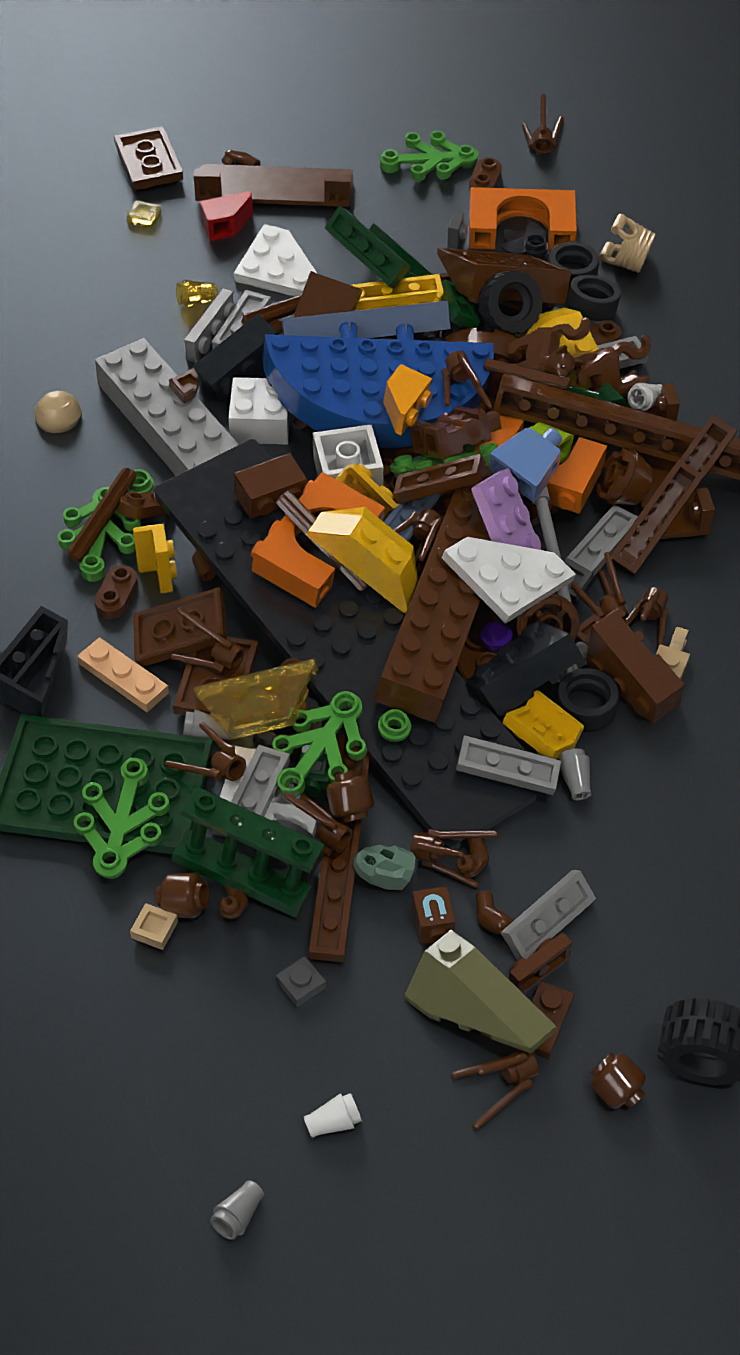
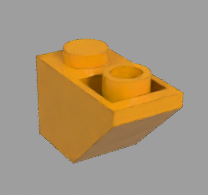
M402 364L398 366L388 379L383 400L393 428L399 435H402L408 426L412 427L415 424L420 409L422 407L426 408L429 405L433 392L430 391L432 378Z

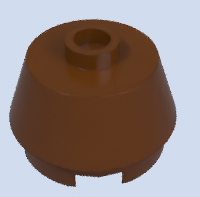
M622 448L620 453L613 451L602 467L606 474L603 484L597 483L596 492L599 497L605 499L607 504L636 506L642 501L651 487L653 469L634 449L627 450Z
M557 594L550 595L520 614L517 618L518 636L522 634L523 629L527 625L538 620L569 633L573 641H575L579 632L580 622L576 608L569 600Z

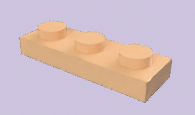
M100 637L77 656L79 665L145 712L151 710L169 694V688L166 683Z

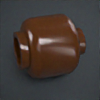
M354 770L334 775L335 782L330 783L326 787L332 815L341 818L342 822H349L369 816L368 810L373 808L374 801L368 779L365 776H355Z
M170 873L163 879L161 885L157 887L155 899L157 905L161 906L164 911L177 914L178 918H196L202 913L203 909L208 907L210 890L208 884L203 882V879L196 873Z
M611 1052L590 1072L594 1076L591 1080L592 1089L612 1109H617L623 1104L630 1109L645 1095L641 1087L645 1083L646 1075L624 1053L615 1056Z

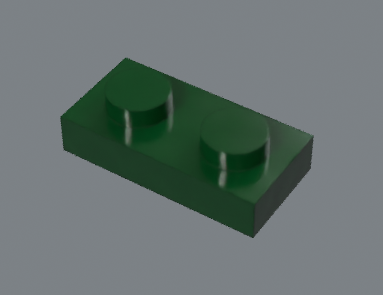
M444 279L441 283L444 291L442 298L443 301H448L449 316L452 323L458 327L477 328L481 321L473 302L467 300L468 296L457 292L455 283Z

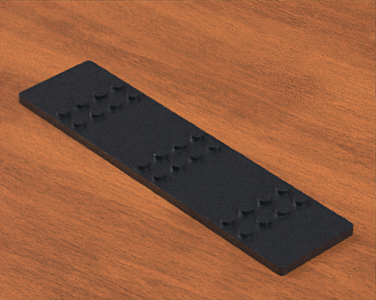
M249 439L155 486V500L286 659L298 658L305 662L309 671L306 684L324 706L330 705L333 697L342 691L352 692L360 698L363 711L356 722L360 737L366 743V755L427 831L429 829L437 831H488L546 794L456 770L464 735L526 751L456 670L454 671L436 723L404 712L411 722V731L407 738L402 741L392 742L380 735L378 731L380 717L387 711L395 708L373 700L382 672L406 613L404 614L370 586L363 591L358 590L303 531L296 536V541L301 548L335 568L333 586L316 608L252 571L253 557H251L253 547L259 540L264 541L272 524L276 520L281 521L286 514L279 508L267 515H260L250 519L234 493V473L272 460L256 440ZM344 707L341 711H348L351 707ZM390 726L392 729H399L397 726ZM468 838L440 839L444 841L445 848L454 850L468 843Z

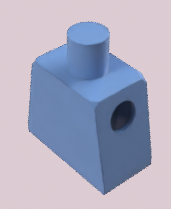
M525 428L491 452L489 470L495 474L500 470L510 468L512 476L517 480L518 491L534 503L558 469L561 451L557 446L562 442V437L553 428H549L542 436L531 428Z

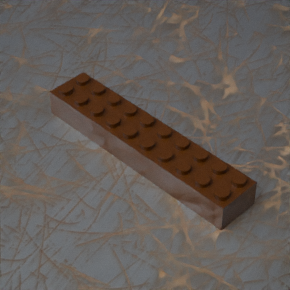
M485 465L482 481L494 474L489 470V466ZM477 484L470 487H460L454 491L382 672L373 700L433 723L437 721L481 600L442 559L444 550L466 537L491 541L471 488Z

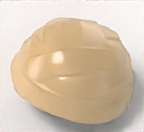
M53 391L45 394L35 407L34 416L37 425L42 430L49 433H62L76 426L82 412L78 400L73 395L64 391Z

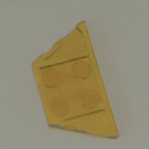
M315 659L305 660L194 687V692L198 699L206 706L215 721L220 724L225 734L232 740L294 725L299 714V707L305 701L309 692L307 684L311 675L317 674L318 665Z

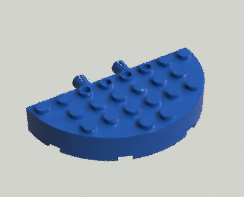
M348 321L340 324L339 331L341 337L265 334L263 350L265 375L269 385L273 386L278 393V399L285 408L300 421L318 432L372 425L378 448L413 446L409 427L406 428L402 435L397 434L383 403L386 383L400 364L432 378L430 391L433 392L431 401L426 408L422 407L420 409L417 420L433 423L443 413H453L452 408L463 406L474 409L479 407L481 403V398L470 379L464 382H457L451 378L450 405L445 406L444 378L441 370L446 368V357L454 351L465 352L485 393L490 372L485 371L484 364L487 358L493 359L494 357L493 343L414 340L413 326L407 324V332H405L404 323L396 327L397 339L358 338L357 324L352 321L350 323L351 330L348 329Z

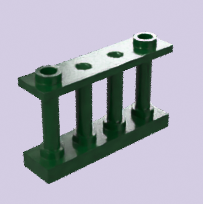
M341 206L337 208L324 228L393 289L397 287L402 278L433 275L379 226L373 223L370 229H368Z
M196 787L181 811L182 816L194 821L193 830H186L173 851L171 861L229 888L239 890L253 899L297 918L312 887L311 884L300 880L302 872H311L325 844ZM207 828L226 835L224 845L205 837ZM239 842L257 849L256 859L238 852ZM271 856L290 864L287 874L269 866Z

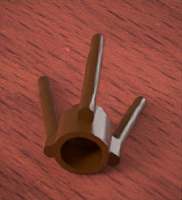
M541 94L540 127L534 131L533 137L527 124H522L528 140V147L530 149L533 148L534 151L540 154L548 153L551 149L556 148V140L564 120L563 116L559 117L552 135V132L546 127L545 94Z
M463 351L450 353L445 359L446 368L441 370L444 378L445 406L450 405V379L452 378L457 382H464L470 379L487 409H492V404L481 387V382L471 367L466 353Z
M424 509L420 514L413 511L406 521L393 529L400 534L410 525H413L414 536L422 541L415 554L416 567L419 561L425 560L433 539L443 521L441 516L432 509Z
M605 552L604 557L612 587L604 570H599L602 584L607 595L599 600L600 606H597L575 582L571 583V587L599 618H604L620 607L626 614L622 619L626 620L629 617L625 607L626 601L620 589L611 555L609 552Z
M652 587L645 591L642 600L636 602L629 617L624 621L629 626L639 612L641 613L640 620L642 621L659 618L658 649L659 645L664 643L666 620L669 615V610L665 607L669 599L665 591Z
M182 608L177 609L179 615L216 641L211 652L215 662L178 654H171V659L211 668L221 674L226 668L232 671L236 670L244 658L245 649L226 640Z
M201 722L199 727L222 748L215 754L212 753V768L209 769L168 760L164 762V765L169 768L210 776L215 780H220L223 777L232 782L239 780L246 770V761L243 757L235 754V747L226 743L204 722Z
M290 793L284 794L286 800L320 823L316 837L320 839L321 843L325 844L323 854L330 856L333 850L341 853L346 849L353 833L350 827L339 822L305 794L300 795L301 800Z
M429 829L427 834L417 832L414 835L410 851L415 855V859L422 860V866L433 868L464 884L478 888L479 883L435 861H440L443 855L463 858L465 856L462 851L445 848L444 841L440 839L498 837V832L437 831Z
M519 1050L503 1058L464 1068L451 1074L453 1079L477 1073L484 1075L501 1070L503 1077L509 1084L513 1082L517 1084L473 1123L472 1127L474 1130L479 1129L522 1091L533 1087L530 1078L539 1074V1068L532 1053Z

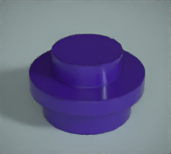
M489 622L482 627L480 639L488 650L498 652L502 646L511 642L512 631L509 626L502 622Z

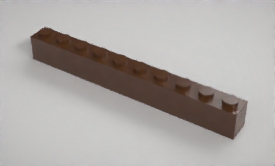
M505 373L500 382L493 411L533 423L542 422L562 431L630 450L634 449L637 452L677 462L683 456L702 429ZM733 438L709 472L740 480V438Z

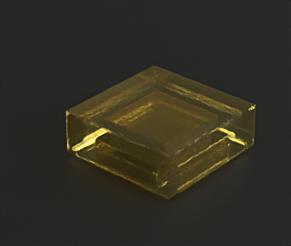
M136 200L126 216L127 223L152 228L161 214V206Z

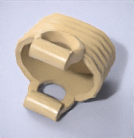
M618 214L612 225L611 232L618 235L623 241L621 245L606 242L599 259L602 262L639 273L656 237V233H652V231L644 228L643 225L640 226L639 223H635L634 220L627 218L624 214ZM625 224L629 226L627 233L623 231ZM613 251H618L615 258L611 257Z

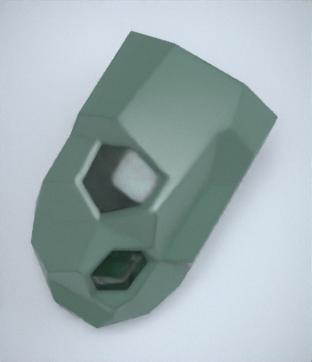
M383 845L365 847L353 859L354 870L361 878L372 885L387 890H402L409 883L415 866V855L413 852L395 845L391 847Z

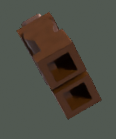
M458 406L452 408L453 413L446 412L440 415L436 422L429 423L416 420L412 427L408 426L414 452L438 459H445L463 452L462 446L465 444L476 445L480 442L487 443L492 441L491 433L502 428L499 413L496 411L486 413L483 408L479 407L471 409Z

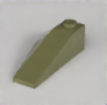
M452 930L448 931L424 951L404 995L406 1001L430 1019L439 1022L442 1018L459 1025V1029L468 1032L471 1029L491 1035V1039L529 1053H532L557 1031L556 1025L476 947Z

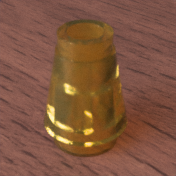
M184 279L183 282H179L176 285L177 302L179 305L184 304L185 307L215 300L218 296L216 283Z

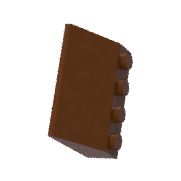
M447 248L437 249V255L451 281L455 283L457 292L468 296L467 300L470 302L479 303L478 297L481 294V287H484L485 281L492 278V275L516 270L521 271V273H527L530 275L529 277L535 279L537 286L542 291L543 307L553 308L555 303L566 304L571 271L525 254ZM508 288L499 297V304L506 305L508 300L515 301V304L522 305V297L515 289Z

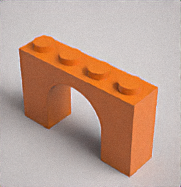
M470 188L469 249L495 250L498 224L505 219L517 216L533 218L545 226L548 234V251H551L553 247L560 243L576 241L575 190Z
M499 413L502 428L492 432V441L487 443H497L499 447L523 430V419ZM579 437L567 460L558 466V469L546 485L550 496L548 504L580 514L602 472L607 445ZM480 442L473 452L480 451L479 447L487 443Z
M324 472L315 481L310 480L303 490V495L299 498V501L315 518L321 512L366 507L383 521L384 506ZM285 514L281 521L276 520L272 524L264 541L259 540L253 547L251 557H253L252 571L316 608L333 586L335 568L301 548L296 541V536L302 530Z

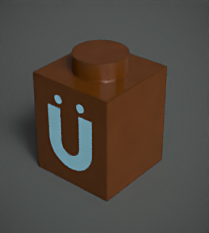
M447 886L413 891L412 912L420 945L433 944L450 930L455 932L456 921Z

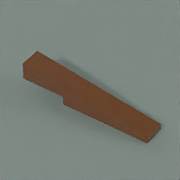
M714 414L709 417L683 456L676 462L611 554L614 562L634 575L637 573L733 440L737 429Z

